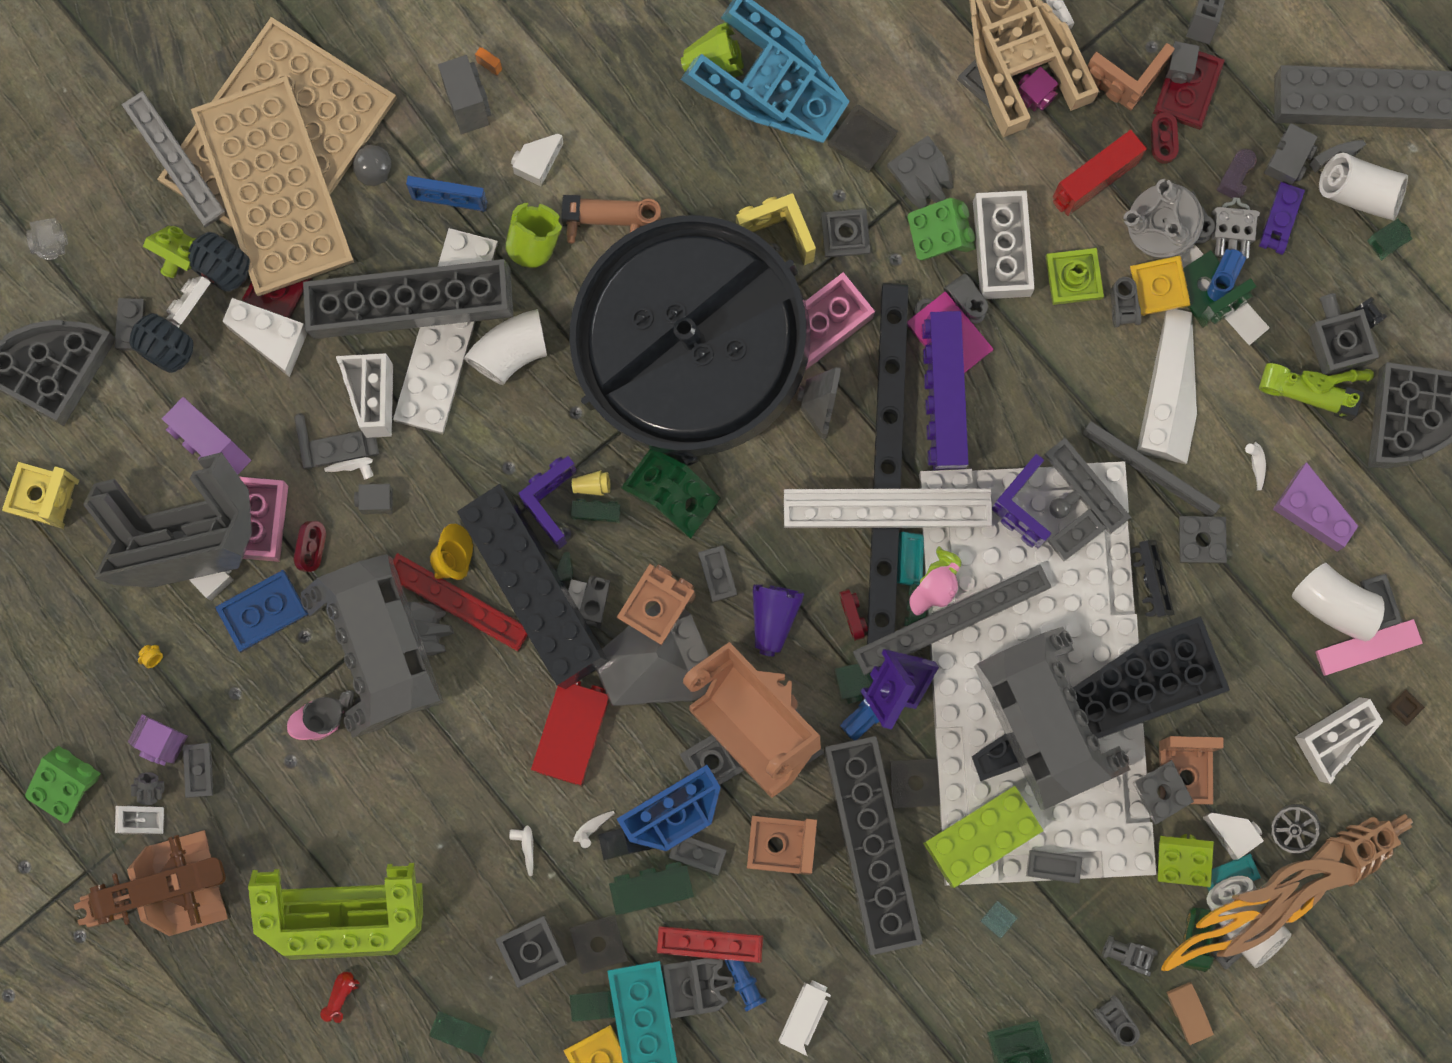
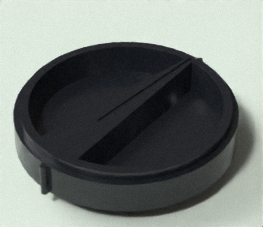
M683 215L664 218L641 226L623 236L590 269L577 294L572 310L569 341L574 371L585 393V396L581 398V402L591 411L596 409L613 428L638 445L664 454L677 456L710 455L732 449L756 437L768 428L790 404L800 386L808 363L811 335L810 321L805 299L794 277L798 274L794 261L788 260L785 262L778 252L765 240L743 226L728 220L709 216Z

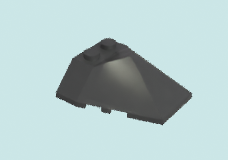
M659 604L653 605L646 610V613L652 617L657 616L660 613L661 607ZM686 609L683 610L662 645L628 626L602 649L609 662L596 669L612 706L659 702L669 703L675 701L690 702L704 696L711 684L709 682L695 692H691L683 684L685 675L693 667L709 657L693 618Z

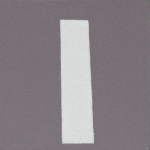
M1194 244L1188 251L1179 255L1181 256L1183 268L1204 254ZM1206 279L1198 280V288L1202 291H1207L1209 281ZM1248 303L1237 311H1234L1232 308V311L1225 318L1248 345L1252 344L1270 328Z

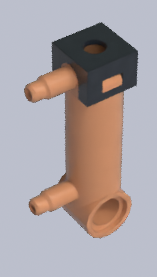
M563 195L562 225L567 226V242L571 244L575 243L577 227H580V224L630 226V232L641 226L661 220L660 206L653 199H644L642 201L581 199L580 195ZM646 210H652L655 216L651 219H646L642 216V213Z

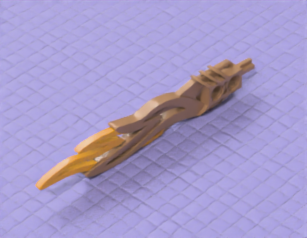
M1403 814L1390 822L1378 821L1377 818L1371 817L1357 826L1350 825L1346 827L1348 832L1340 831L1336 833L1338 838H1328L1327 842L1310 860L1288 864L1276 871L1263 886L1233 895L1232 899L1234 901L1204 916L1196 924V928H1204L1229 919L1233 920L1218 929L1200 933L1187 939L1169 955L1163 963L1161 970L1169 971L1188 960L1212 951L1219 950L1217 957L1233 956L1266 941L1285 923H1292L1306 914L1322 898L1327 890L1344 885L1351 887L1358 883L1359 880L1376 872L1382 862L1393 855V849L1401 844L1397 836L1412 828L1411 824L1413 822L1411 818ZM1341 857L1345 864L1339 862ZM1299 871L1296 875H1294V876L1291 877L1290 879H1288V880H1286V881H1284V882H1281V881H1283L1284 879H1286L1288 876H1290V875H1292L1293 873ZM1313 874H1324L1322 877L1308 882L1295 891L1300 883L1297 881ZM1269 902L1260 913L1252 910L1218 916L1223 912L1238 907ZM1251 921L1230 940L1201 946L1184 953L1197 942L1227 934Z

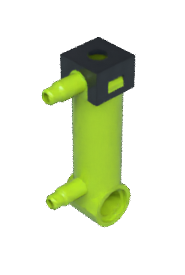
M1273 363L1266 364L1259 385V390L1266 394L1285 396L1333 412L1334 416L1348 421H1352L1357 417L1364 392L1349 387L1342 389L1336 386L1329 392L1317 394L1305 383L1301 375L1290 372L1288 368Z

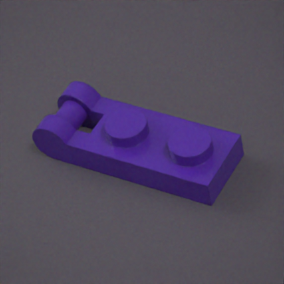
M1283 182L1279 184L1258 247L1264 249L1268 247L1274 249L1275 253L1284 254L1305 190ZM1271 234L1279 235V240L1271 238Z

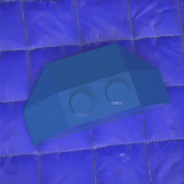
M708 765L620 816L617 818V821L630 842L668 851L712 824L721 787Z

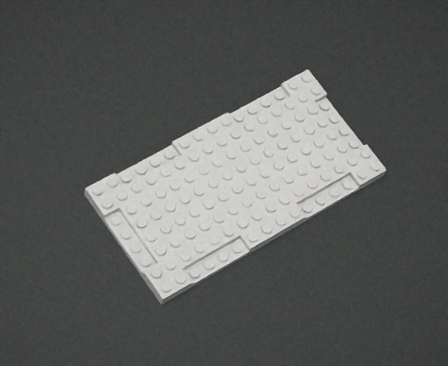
M1125 462L1087 463L1127 513H1129ZM1039 467L1012 499L1013 502L1052 533L1039 549L1035 546L1031 548L1021 540L1022 535L1015 529L1013 531L1007 529L1001 523L1002 519L993 511L992 527L922 528L925 575L929 566L939 561L936 555L938 546L945 551L956 554L962 562L956 574L958 590L955 597L945 607L932 606L927 610L928 616L1041 564L1052 587L930 645V660L935 661L939 666L932 679L941 831L1013 786H1016L1044 830L960 885L1050 881L1049 879L1026 876L1029 850L1083 857L1080 879L1156 875L1153 824L1150 822V815L1133 784L1134 781L1147 774L1143 723L1098 739L1101 754L1120 746L1121 750L1129 758L1131 770L1042 811L1021 767L980 781L971 757L1005 734L974 668L977 663L1044 632L1063 627L1073 640L1072 647L1074 651L1056 658L1064 666L1065 678L1068 684L1074 687L1139 643L1137 614H1135L1128 521L1112 534H1109L1105 529L1066 561H1063L1048 541L1085 513L1088 508L1079 499L1070 506V512L1066 517L1059 519L1051 515L1049 510L1050 503L1056 498L1064 499L1073 491L1054 467ZM1024 468L972 471V469L920 471L919 486L920 489H991L993 507L997 499ZM944 877L945 886H950Z

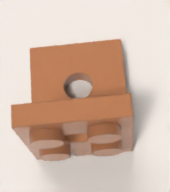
M1166 43L1138 81L1098 52L1090 59L1087 67L1097 88L1099 87L1106 92L1107 97L1113 102H1119L1132 111L1167 65L1175 48Z
M649 564L617 618L662 645L686 605L693 603L696 593L691 583L682 578L677 581L671 577L673 575L671 571L659 564L656 568ZM657 602L660 605L661 610L657 616L647 615L645 609L648 603Z
M1170 736L1159 741V766L1172 760L1179 775L1183 770L1189 771L1192 774V783L1185 785L1194 801L1191 804H1213V752L1223 749V738ZM1160 785L1159 797L1164 799L1166 792Z
M752 816L747 869L804 875L812 874L817 820L806 819L805 821ZM777 837L782 840L783 848L780 852L775 853L769 850L768 841L771 838Z

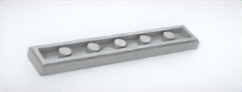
M142 91L121 104L204 227L206 228L226 215V212L145 93Z

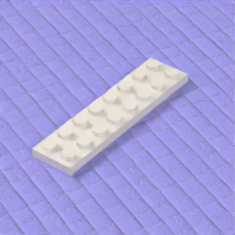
M449 228L438 267L492 261L495 257L498 241ZM476 321L420 327L394 414V422L444 434L465 361L464 357L467 354Z

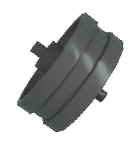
M1291 804L1283 807L1276 814L1272 823V836L1275 843L1281 849L1290 853H1303L1310 850L1316 844L1321 832V823L1317 814L1311 808L1302 804ZM1296 810L1295 821H1292L1285 812ZM1300 812L1307 813L1311 818L1301 822ZM1280 816L1290 827H1277ZM1314 822L1316 833L1305 830L1304 827ZM1277 832H1289L1290 835L1283 842ZM1301 833L1314 839L1305 846ZM1293 837H1297L1300 847H1292L1288 844Z

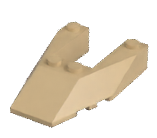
M969 0L976 63L992 115L1003 137L1026 129L1031 119L1011 77L1013 75L1048 62L1070 111L1090 104L1095 100L1099 90L1068 25L1059 20L1047 3H1043L1042 0Z

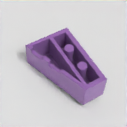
M184 397L162 418L169 426L166 431L176 440L180 437L185 440L182 445L192 455L198 452L201 455L200 457L222 452L237 474L252 461Z
M1307 462L1298 469L1273 508L1274 511L1337 552L1346 546L1358 527Z
M141 714L128 743L141 751L139 756L165 766L166 762L175 763L188 736Z

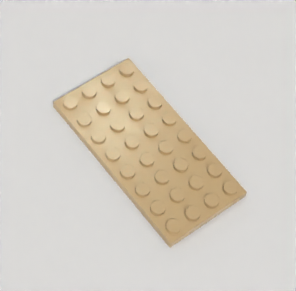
M287 76L191 109L239 247L250 259L248 272L257 296L354 263Z

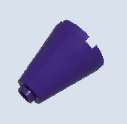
M763 584L753 585L755 648L760 649L759 654L775 656V652H781L804 599L803 592L798 593L796 590L776 586L765 588Z

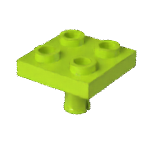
M169 225L146 237L143 247L163 257L165 262L160 272L166 277L175 278L179 267L186 271L191 269L188 254H190L189 248L197 238H192L186 235L182 229Z
M1097 248L1046 254L1052 305L1104 298Z
M1187 834L1182 835L1180 838L1160 836L1158 882L1211 887L1214 841L1196 840L1195 836L1191 834L1189 839H1187Z

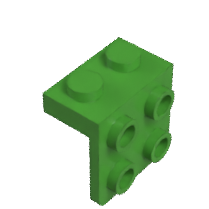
M948 198L908 214L916 256L919 260L924 261L955 249L963 252L975 250L973 243L975 235L968 221L969 210L963 201Z
M57 746L41 759L25 796L29 801L61 822L68 823L72 819L84 792L99 780L101 773L90 764L84 763L72 755L70 751Z

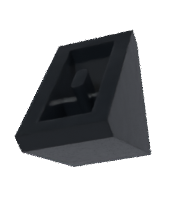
M622 828L598 835L603 860L655 849L630 842Z

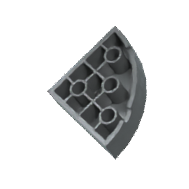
M63 320L32 323L13 330L0 340V392L56 423L65 426L113 346L115 337L110 332L92 324Z
M1389 362L1380 367L1378 370L1368 467L1394 468L1407 466L1427 459L1451 444L1452 372Z

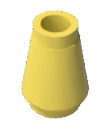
M600 470L572 478L573 493L600 496L610 493L609 473H603Z

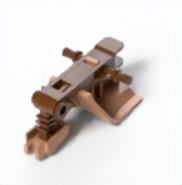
M205 830L182 837L175 835L174 838L169 837V841L145 847L127 869L129 882L120 884L118 875L114 873L112 878L115 886L106 888L105 884L89 888L90 893L80 897L81 902L74 904L75 910L85 909L87 912L85 918L78 920V924L95 927L123 918L124 924L128 925L130 921L127 911L137 908L141 922L171 936L227 920L228 916L219 885L225 882L226 875L222 861L214 857L211 858ZM126 889H128L129 894L122 896V894L127 893Z

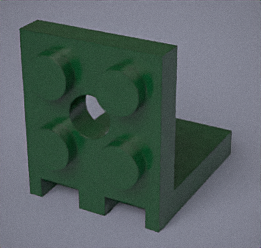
M1211 250L1183 268L1190 300V306L1187 307L1202 328L1211 322L1214 325L1227 317L1226 315L1232 311V308L1234 311H1237L1253 297L1251 292L1257 287L1250 278L1238 287L1234 284L1232 291L1217 301H1213L1208 296L1207 291L1200 290L1197 285L1200 279H1206L1210 283L1220 263ZM1216 284L1218 288L1226 289L1224 285Z
M653 450L647 452L621 487L627 494L655 508L690 539L721 499L687 465ZM692 498L691 505L686 509V501Z

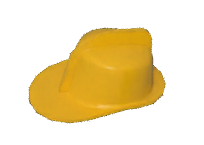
M456 523L449 524L441 532L438 545L430 555V563L435 571L434 577L436 579L453 578L461 580L467 576L473 553V543L471 536L463 526Z

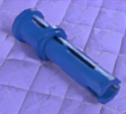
M725 960L736 983L734 989L739 991L746 1005L745 1011L747 1012L766 1002V998H762L755 984L756 978L753 975L750 976L744 962Z

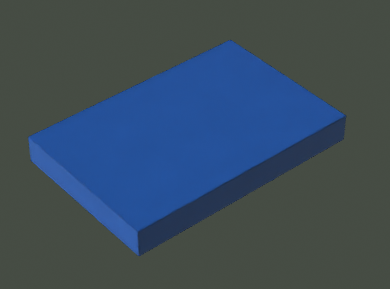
M413 176L407 177L406 185L412 200L486 211L487 199L484 188Z
M284 569L215 607L240 653L308 616L307 610L303 608L301 599Z

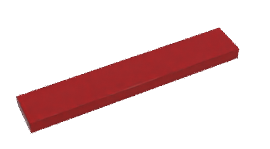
M399 553L396 554L393 562L403 587L519 652L528 637L521 623L442 578L436 579L434 573Z

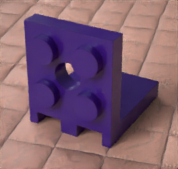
M1035 454L997 499L992 507V511L1002 519L1001 523L1010 531L1015 529L1021 534V540L1031 548L1035 546L1039 549L1052 533L1012 501L1044 461L1039 455Z
M569 456L564 459L559 457L549 465L551 469L543 475L540 472L528 481L530 485L518 493L522 503L558 549L567 544L565 536L540 505L539 501L577 473L575 464Z
M883 649L882 655L885 660L881 667L874 666L870 673L873 682L870 688L863 687L861 693L882 727L892 729L904 707L917 708L939 666L935 661Z

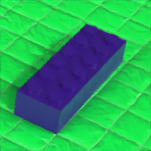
M961 311L930 312L927 319H924V324H922V339H927V345L923 349V364H928V370L924 374V388L929 389V396L925 399V413L930 415L929 425H926L927 440H931L930 450L927 451L928 466L932 465L933 471L965 469L968 466L962 315Z

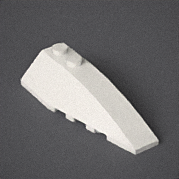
M1173 309L1165 313L1137 451L1143 455L1187 464L1197 417L1192 312Z

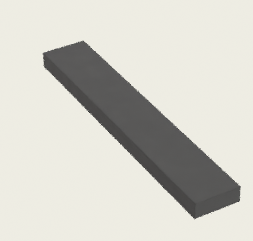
M1090 421L1082 434L1208 517H1212L1221 505Z

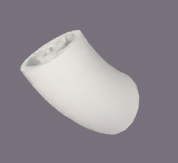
M1339 153L1332 157L1325 165L1320 176L1319 189L1321 194L1328 199L1394 221L1404 199L1408 175L1371 164L1346 153Z
M538 309L514 316L494 327L473 345L464 357L466 362L487 378L500 385H504L509 377L522 366L536 359L547 357Z
M1327 563L1313 570L1297 586L1292 594V598L1312 615L1336 630L1362 641L1372 639L1379 630L1383 620L1384 601L1382 596L1357 586L1336 572Z
M1230 877L1222 880L1209 891L1206 898L1207 904L1211 911H1214L1234 901L1232 899L1233 895L1257 888L1248 877ZM1267 904L1238 907L1223 912L1218 916L1252 910L1260 913ZM1233 919L1219 922V924L1222 927L1227 923L1231 922ZM1251 921L1245 923L1244 925L1235 929L1234 931L1227 933L1228 937L1230 939L1234 937ZM1283 925L1269 939L1242 952V954L1254 968H1258L1285 945L1291 937V933Z

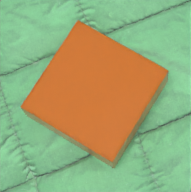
M480 47L475 53L477 63L498 76L502 70L500 59Z

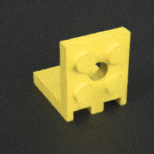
M793 193L779 199L771 197L763 201V205L755 208L753 206L745 207L736 215V224L752 232L786 220L804 265L814 262L816 247Z
M18 462L2 511L64 529L65 524L63 520L65 513L71 507L73 501L71 495L75 484L78 485L79 480L65 469L54 467L53 471ZM35 487H40L42 489L41 498L36 501L31 500L29 496L30 491Z

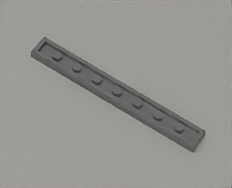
M1041 564L853 651L854 657L863 675L869 674L874 666H882L885 660L882 655L883 649L909 655L1052 587Z

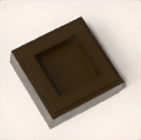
M1404 689L1387 707L1404 726H1408L1425 708L1407 689Z

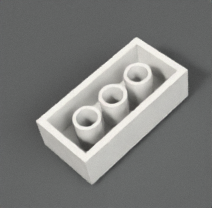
M1027 191L976 193L973 200L980 293L985 299L1031 297L1034 291Z

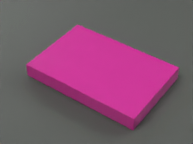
M946 291L907 321L908 328L924 347L927 345V339H922V324H924V319H927L930 312L961 311ZM961 311L965 374L994 349Z

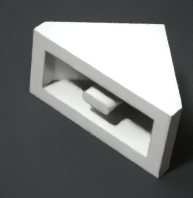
M116 806L115 833L163 834L164 807Z

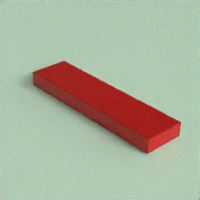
M659 926L657 953L756 963L762 962L763 935Z

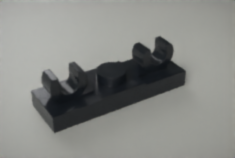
M1155 540L1139 542L1140 548H1132L1130 553L1141 554V560L1133 563V566H1145L1144 583L1150 590V593H1152V597L1142 600L1143 603L1151 602L1154 606L1151 612L1145 614L1147 617L1173 616L1175 614L1157 542Z

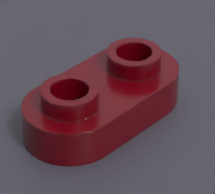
M1166 112L1156 115L1151 123L1152 155L1156 161L1163 164L1172 162L1179 151L1177 120L1172 114ZM1159 125H1165L1167 127V130L1162 131L1159 128ZM1160 149H1167L1169 154L1163 155Z
M306 521L299 529L294 564L302 572H313L318 569L321 563L326 530L324 525L318 521Z
M849 589L839 592L840 601L853 640L857 641L865 638L864 633L868 632L864 617L859 618L856 609L860 607L857 594H851Z

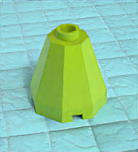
M727 22L717 25L684 50V57H681L684 71L686 72L693 59L702 54L734 78L743 75L741 69L744 68L740 45L738 40L734 41L731 38V35L735 34L733 28Z

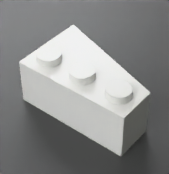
M232 298L223 323L229 330L290 377L307 335L305 325Z
M387 354L336 356L359 428L366 438L392 436L393 363Z
M1359 697L1295 736V739L1319 781L1331 784L1335 779V775L1344 765L1349 763L1351 756L1360 746L1365 744L1383 720L1371 699Z

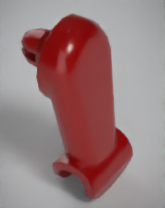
M342 972L337 976L328 1005L320 1012V1016L325 1022H331L332 1018L336 1023L342 1021L343 1014L340 1010L352 990L359 988L355 984H360L358 980L353 979L351 972Z

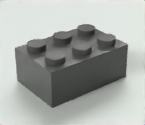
M467 55L438 64L443 85L460 133L464 134L488 126L487 117L491 116V112L475 62L470 63Z

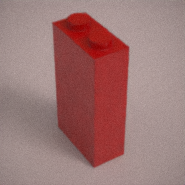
M1130 129L1059 182L1053 195L1054 205L1060 212L1064 211L1069 216L1135 167L1147 148Z
M578 681L567 689L557 686L531 770L582 787L609 698L605 694L604 688L591 685V689L582 687V682Z

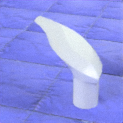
M1255 442L1254 444L1246 445L1245 451L1252 455V469L1257 481V490H1262L1266 472V460L1262 447Z
M368 457L338 462L324 468L325 472L352 471L360 468L364 480L374 476L369 465L373 459Z
M614 811L594 817L583 824L576 832L573 842H579L581 847L588 848L591 845L589 836L596 832L605 821L614 816Z
M528 825L525 826L524 830L511 829L510 840L522 841L526 868L529 876H532V830Z

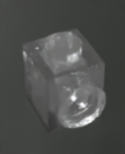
M56 218L30 222L31 230H27L26 236L31 254L36 253L45 260L56 259L58 255L66 254L65 245H68L67 234L65 230H62V225Z

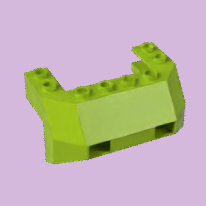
M409 863L408 866L387 864L385 885L282 889L280 869H274V872L259 873L258 870H252L248 890L253 933L290 960L397 955L421 931L423 884L416 883L414 863Z

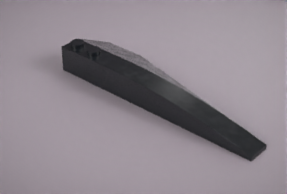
M1201 616L1149 635L1140 643L1073 687L1077 695L1076 701L1080 709L1086 713L1089 729L1097 739L1230 691ZM1006 734L971 756L980 781L1020 768V764Z

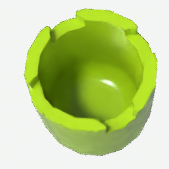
M528 203L518 205L512 213L506 238V251L509 257L516 264L528 268H536L546 264L553 254L562 226L559 223V215L553 209L543 204H539V207H528Z

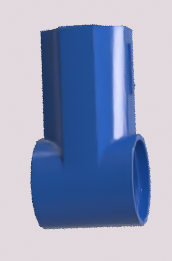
M1235 249L1225 250L1207 288L1208 296L1213 301H1217L1232 291L1246 260L1242 252ZM1216 284H1222L1226 289H1220Z
M866 699L840 725L842 730L853 741L860 738L874 723L877 724L879 722Z

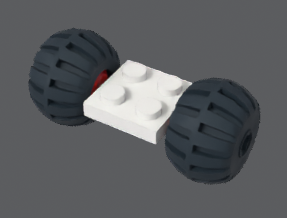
M207 232L192 242L189 248L190 254H188L190 266L201 277L188 279L181 289L184 293L182 297L174 300L166 310L169 313L168 317L165 319L154 313L148 314L134 324L130 333L129 342L131 348L147 361L168 373L182 369L191 358L194 346L193 340L179 328V325L186 319L209 284L211 283L215 287L229 292L241 286L249 274V257L233 243L214 232Z

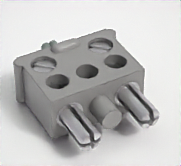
M1233 198L1232 202H1226L1222 207H1217L1211 212L1215 223L1211 240H1216L1215 256H1223L1225 241L1229 242V250H1237V243H1241L1240 252L1248 259L1250 244L1256 238L1257 217L1260 215V212L1250 210L1247 204L1241 203L1240 198ZM1237 200V204L1241 207H1244L1245 209H1235L1226 207L1234 205ZM1219 227L1223 228L1224 232H1221ZM1244 230H1247L1249 235L1245 234Z

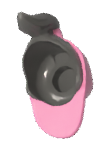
M354 691L342 692L339 699L321 697L302 706L288 720L287 730L289 735L298 740L312 739L315 741L331 735L338 729L343 713L352 708Z

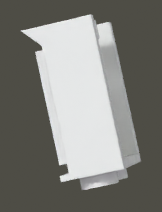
M813 980L810 985L804 983L778 1040L781 1044L807 1056L804 1044H809L828 1001L825 1000V997L831 996L826 993L828 987Z

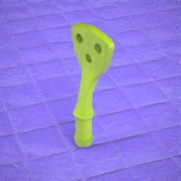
M1352 369L1341 374L1327 376L1318 372L1303 371L1301 376L1315 393L1323 394L1329 392L1334 385L1343 381H1370L1374 378V372L1370 369L1358 371Z

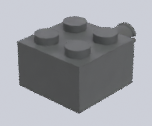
M1335 293L1319 298L1326 319L1315 322L1308 331L1322 374L1327 376L1372 364L1378 359L1379 355L1364 309L1341 314Z

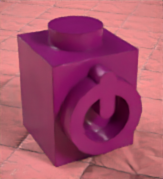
M1041 66L1032 75L1026 74L1018 83L1020 86L1018 91L1026 108L1030 107L1034 112L1038 108L1041 111L1045 109L1058 95L1056 92L1058 83Z

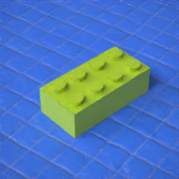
M1013 786L923 844L950 887L955 888L1044 830L1016 786Z

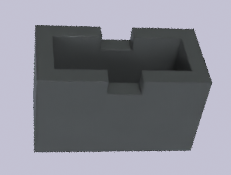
M1290 123L1276 148L1278 149L1271 157L1264 174L1289 185H1292L1295 180L1300 181L1307 169L1303 166L1306 159L1311 160L1318 146L1314 145L1318 136Z

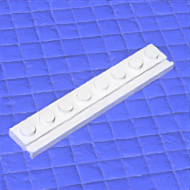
M784 489V528L992 527L991 489Z

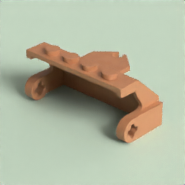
M728 642L685 675L683 684L691 692L698 691L711 682L706 694L692 703L689 709L761 788L773 798L793 783L811 756L821 749L820 735L796 711L798 702L794 695H792V682L788 681L786 686L779 683V681L785 680V674L757 671Z

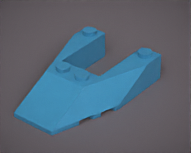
M732 0L721 19L763 50L742 83L702 54L693 59L680 80L701 95L747 120L824 143L850 101L831 76L829 77L823 69L821 61L816 55H813L801 35L755 1Z

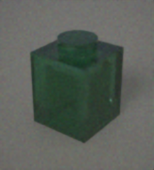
M1398 218L1374 233L1367 241L1380 260L1383 261L1406 246L1413 238L1411 237L1409 227L1405 223H1401Z

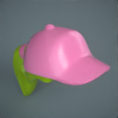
M940 546L936 549L939 561L929 566L927 574L921 578L920 585L910 597L911 610L917 616L932 606H947L953 600L958 590L956 574L961 567V559L956 554L943 550Z

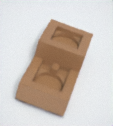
M1191 982L1166 992L1174 1015L1178 1018L1186 1042L1189 1045L1214 1035Z

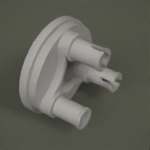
M1166 179L1160 180L1157 185L1140 194L1134 201L1131 209L1123 217L1126 220L1124 223L1128 227L1133 243L1146 255L1159 259L1179 256L1188 251L1200 237L1204 224L1202 206L1195 195L1187 188L1171 183L1170 180L1166 181Z

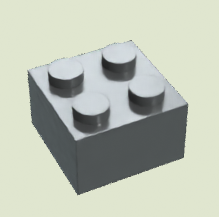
M545 916L495 939L517 988L567 965Z

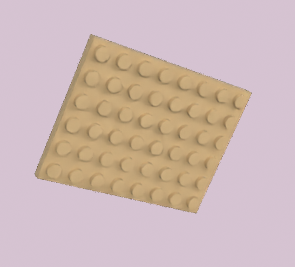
M271 17L212 102L287 76L331 195L353 163L358 150L367 143L397 97L381 85ZM195 124L181 144V148L226 212V215L218 220L233 229L197 125ZM164 169L157 180L184 197L166 169Z

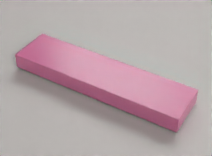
M1413 619L1379 630L1369 641L1355 638L1318 650L1315 653L1323 675L1326 676L1423 643Z

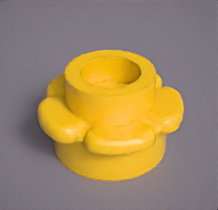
M144 646L139 651L138 663L140 665L143 664L148 669L155 667L163 658L159 646Z

